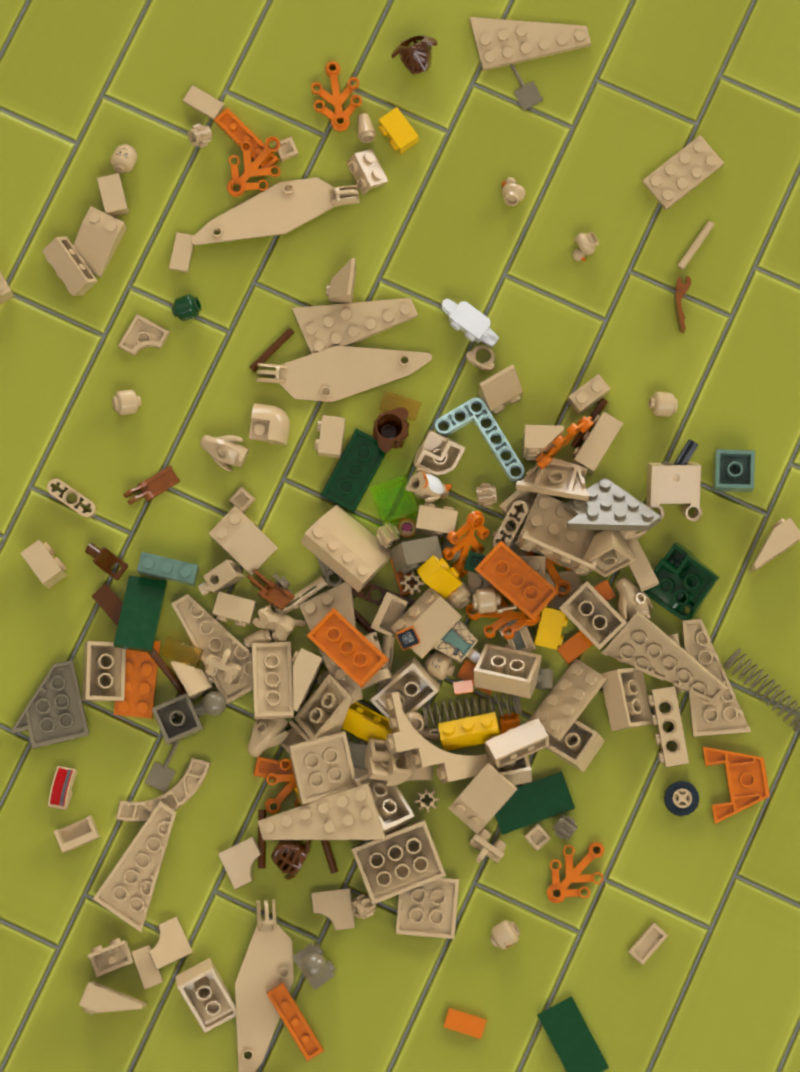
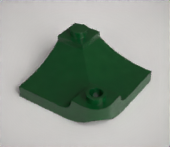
M677 542L672 545L665 557L659 561L653 570L659 585L643 592L671 614L680 619L689 620L697 614L701 604L720 577L693 555L694 553ZM686 606L690 608L689 613H686L685 611Z

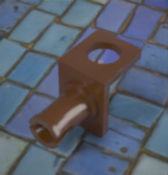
M93 543L86 547L85 553L94 558L93 563L115 580H119L127 570L128 565L106 547H103L101 550ZM119 563L121 565L120 571L113 573L111 571L112 566Z

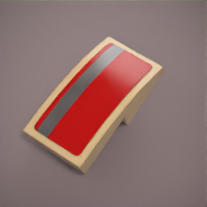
M57 766L51 785L48 807L67 810L73 795L71 789L77 775L76 769Z

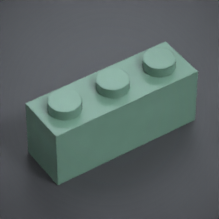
M141 552L137 571L140 574L190 586L196 585L200 569L196 564Z

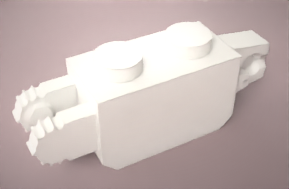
M449 298L443 300L441 308L449 316L450 326L457 331L459 329L465 333L464 336L471 342L476 341L478 344L481 341L490 347H493L498 342L499 337L490 328V319L466 301L460 302L457 305L451 299L449 300Z

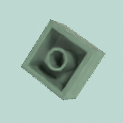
M716 449L713 458V491L751 493L754 489L755 451Z

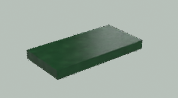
M356 428L321 496L355 513L387 454L380 450L378 441Z
M129 575L114 647L148 653L153 652L167 581Z
M562 772L517 787L515 793L495 814L502 835L575 809Z
M572 996L537 1014L566 1072H603L609 1068Z

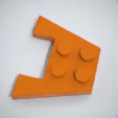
M702 747L705 766L724 764L730 802L711 805L714 824L770 797L763 757Z

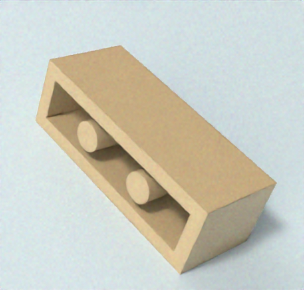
M67 236L56 237L42 250L47 262L55 269L56 275L64 282L67 291L72 296L84 295L98 282Z
M603 412L601 416H596L593 421L594 428L591 432L588 430L582 439L585 441L581 448L578 446L572 455L575 457L573 463L587 467V472L591 474L596 470L623 425V422L606 412Z
M538 718L529 720L517 728H511L506 733L493 736L488 741H485L486 752L496 769H499L548 747L549 735Z

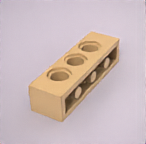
M675 686L651 690V695H648L649 706H653L654 714H651L653 726L656 725L658 733H655L656 744L660 745L661 752L658 753L660 764H664V768L688 764L689 759ZM661 703H666L669 706L668 713H662L659 710ZM665 722L672 724V732L667 733L663 730ZM672 741L676 744L674 752L667 750V742Z

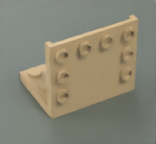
M537 493L515 545H518L524 551H531L540 556H545L547 559L571 569L572 572L578 575H587L595 569L597 562L588 563L582 559L594 535L602 532V530L568 529L567 522L574 518V516L564 510L566 503L549 495Z

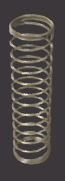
M739 648L725 662L723 667L725 666L726 669H729L743 657V659L732 672V675H734L744 665L748 663V665L739 675L738 680H740L744 675H746L751 669H753V671L745 680L743 685H746L751 679H753L757 674H759V676L750 686L749 690L753 689L758 683H760L764 678H766L762 685L755 692V695L759 694L765 687L772 683L770 687L767 689V691L764 693V695L761 697L760 701L766 698L772 691H774L778 687V689L766 703V706H768L779 695L783 693L781 698L772 708V711H774L778 706H780L785 700L789 698V700L777 714V716H780L785 710H787L791 705L794 704L792 709L783 719V721H786L792 714H794L798 709H800L799 706L797 709L793 711L798 701H793L791 704L787 706V704L790 702L792 698V695H789L784 700H782V698L786 694V690H783L778 695H776V693L780 689V685H777L771 691H769L773 686L775 680H771L764 687H762L768 680L769 674L765 675L757 682V680L760 678L764 670L761 669L752 676V674L758 667V664H755L746 671V669L752 662V659H749L743 665H741V663L746 658L747 654H743L735 662H733L742 651V649ZM800 711L791 721L789 727L792 726L800 718V716L798 717ZM800 720L793 727L794 732L800 728Z
M495 693L493 697L494 710L490 696L486 695L485 709L483 698L480 695L478 699L479 712L473 696L471 698V711L467 699L464 698V715L460 700L458 698L456 700V714L453 703L449 700V718L444 701L441 702V717L437 703L434 702V720L429 703L423 704L425 728H429L428 709L434 727L436 726L435 706L440 723H443V706L447 721H451L450 703L455 720L458 719V703L462 718H466L465 701L470 717L473 716V701L477 715H481L480 698L484 713L487 714L488 699L492 712H496V696L500 714L503 717L504 696L508 715L511 716L510 694L508 695L507 703L505 694L501 693L500 706L498 696ZM511 695L517 715H521L520 697Z

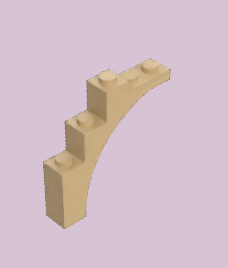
M399 692L385 695L384 704L390 717L388 721L389 727L393 731L392 734L386 735L387 739L385 741L390 754L412 750L411 760L415 768L437 765V776L441 780V784L477 776L485 765L489 763L487 754L464 756L453 754L434 746L423 738L407 719L403 712Z

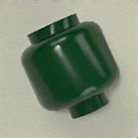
M191 294L176 298L172 307L173 315L181 321L196 318L199 315V311H201L199 299Z

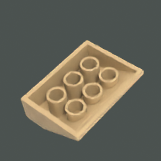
M338 504L318 519L305 532L300 542L358 593L392 558L390 549L385 548L384 545L381 546L371 532Z
M424 819L386 834L387 840H369L351 847L372 904L446 876Z

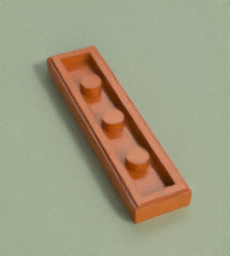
M228 108L214 119V122L240 148L243 141H249L252 144L251 159L253 161L266 147ZM247 143L243 145L244 150L250 148V145ZM271 152L259 167L270 168L279 161V158Z
M282 982L266 992L305 1059L309 1061L324 1051L323 1047L285 984Z

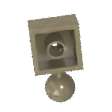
M438 536L401 542L390 550L395 573L402 572V574H408L412 571L414 572L415 569H418L433 555L440 560L444 558L442 551L446 547L452 548L455 544H452L446 538L440 546ZM461 549L451 560L447 561H457L460 557Z
M212 691L203 697L202 703L194 706L188 693H185L153 707L152 711L166 744L172 745L205 730L199 716L204 714L218 716L224 712L227 703L223 694ZM176 715L183 717L180 724L174 722Z
M311 943L294 955L292 959L314 990H316L336 975L334 973L336 968L330 960L326 962L322 956L324 951L320 945Z

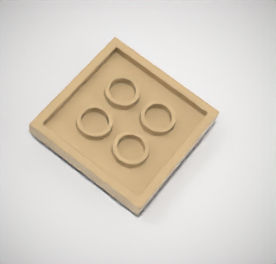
M345 731L288 746L301 804L320 800L355 788L354 780L356 776Z
M440 878L399 894L396 934L454 939L459 879Z

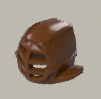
M425 35L414 36L400 43L393 51L391 57L393 59L399 54L402 63L413 75L422 73L430 68L432 46H437L438 44L436 39Z
M399 407L389 412H383L374 420L372 437L378 441V446L382 452L387 453L391 448L399 449L404 446V442L409 435V423L407 422L409 413L407 409Z
M279 840L271 854V858L282 873H287L284 878L290 880L297 875L310 852L312 840H306V843L303 840Z

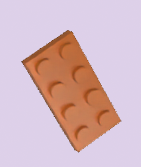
M502 541L475 568L477 573L532 621L559 593L557 589Z
M335 608L307 635L361 688L389 660Z
M155 641L153 648L160 655L161 642ZM126 649L124 701H115L113 715L153 719L152 708L155 702L158 665L147 652Z

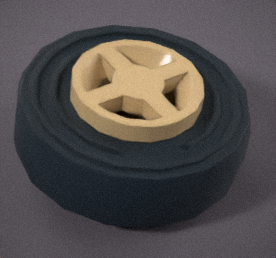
M675 782L665 791V806L674 815H689L698 807V791L689 782Z

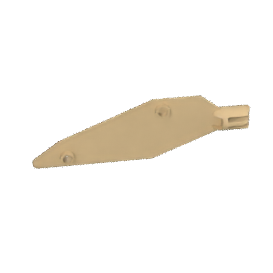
M318 177L279 182L209 221L191 238V243L193 245H203L286 234L336 206L360 203L358 185L334 188Z
M334 346L281 365L258 363L257 367L276 369V371L257 370V375L273 376L275 379L256 378V382L280 384L294 399L335 402L409 376L430 362L432 355L424 352ZM401 358H407L408 362L403 364Z
M276 899L271 900L272 919H269L268 900L263 901L264 919H261L260 900H256L257 926L235 981L239 1072H255L264 1060L280 1018L266 992L282 982L290 991L294 981L292 939L276 922ZM245 1052H251V1057L245 1058Z

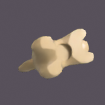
M270 603L266 607L259 609V618H255L252 621L258 628L270 629L272 631L271 638L275 642H285L295 626L308 625L306 620L293 619L288 615L274 612Z

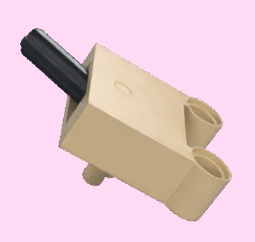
M689 439L675 462L647 464L646 506L650 509L657 507V514L661 516V520L664 517V509L660 504H683L681 506V513L690 521H697L702 516V509L700 508L701 465L697 462H688L698 447V444L693 440ZM691 507H695L694 514L689 516L688 510Z

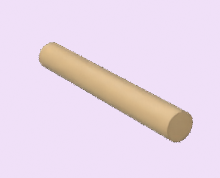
M707 222L677 265L679 269L684 270L715 224L713 222Z

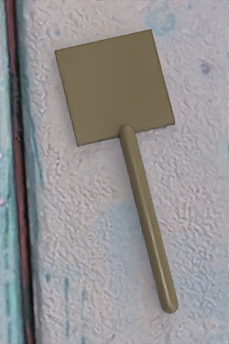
M510 64L521 85V88L514 91V94L523 111L542 102L543 98L534 82L532 81L524 85L514 64Z
M180 741L174 743L164 766L154 762L145 781L146 784L166 793L176 771L167 767Z

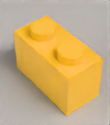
M398 107L379 119V131L383 136L387 135L390 140V146L394 151L398 150L400 155L419 142V136Z
M434 555L416 570L423 582L445 599L451 592L463 584L458 577L460 573L453 566L450 568L443 558L439 560Z
M546 606L540 613V621L537 625L533 643L557 650V647L562 645L564 635L561 632L562 628L567 626L568 617L561 610Z

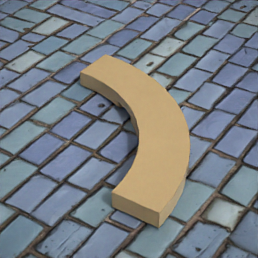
M191 758L187 771L178 784L155 799L141 802L120 800L115 819L130 822L147 821L160 801L174 811L191 799L200 788L208 773L211 762Z

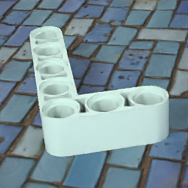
M473 398L436 420L435 431L444 437L474 422L507 478L512 482L522 480L524 467L482 399ZM479 404L482 409L475 412L471 409V406ZM461 413L465 416V419L457 421L455 415ZM488 420L491 422V426L484 428L481 422ZM441 423H446L449 428L446 431H441L438 426ZM493 436H498L501 442L494 444L490 439ZM503 452H508L511 458L503 460L500 455ZM513 468H517L521 474L517 477L512 476L510 471Z

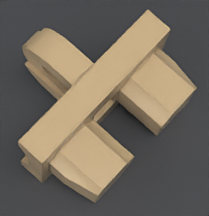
M229 648L224 651L222 658L210 654L204 662L207 664L206 674L215 676L218 669L225 671L222 679L229 683L233 682L243 666L229 661L232 650Z
M482 829L478 835L475 834L469 842L470 845L480 851L475 861L480 864L484 857L487 856L498 864L504 856L503 852L506 844L501 840H497L494 846L487 842L491 834L485 829Z

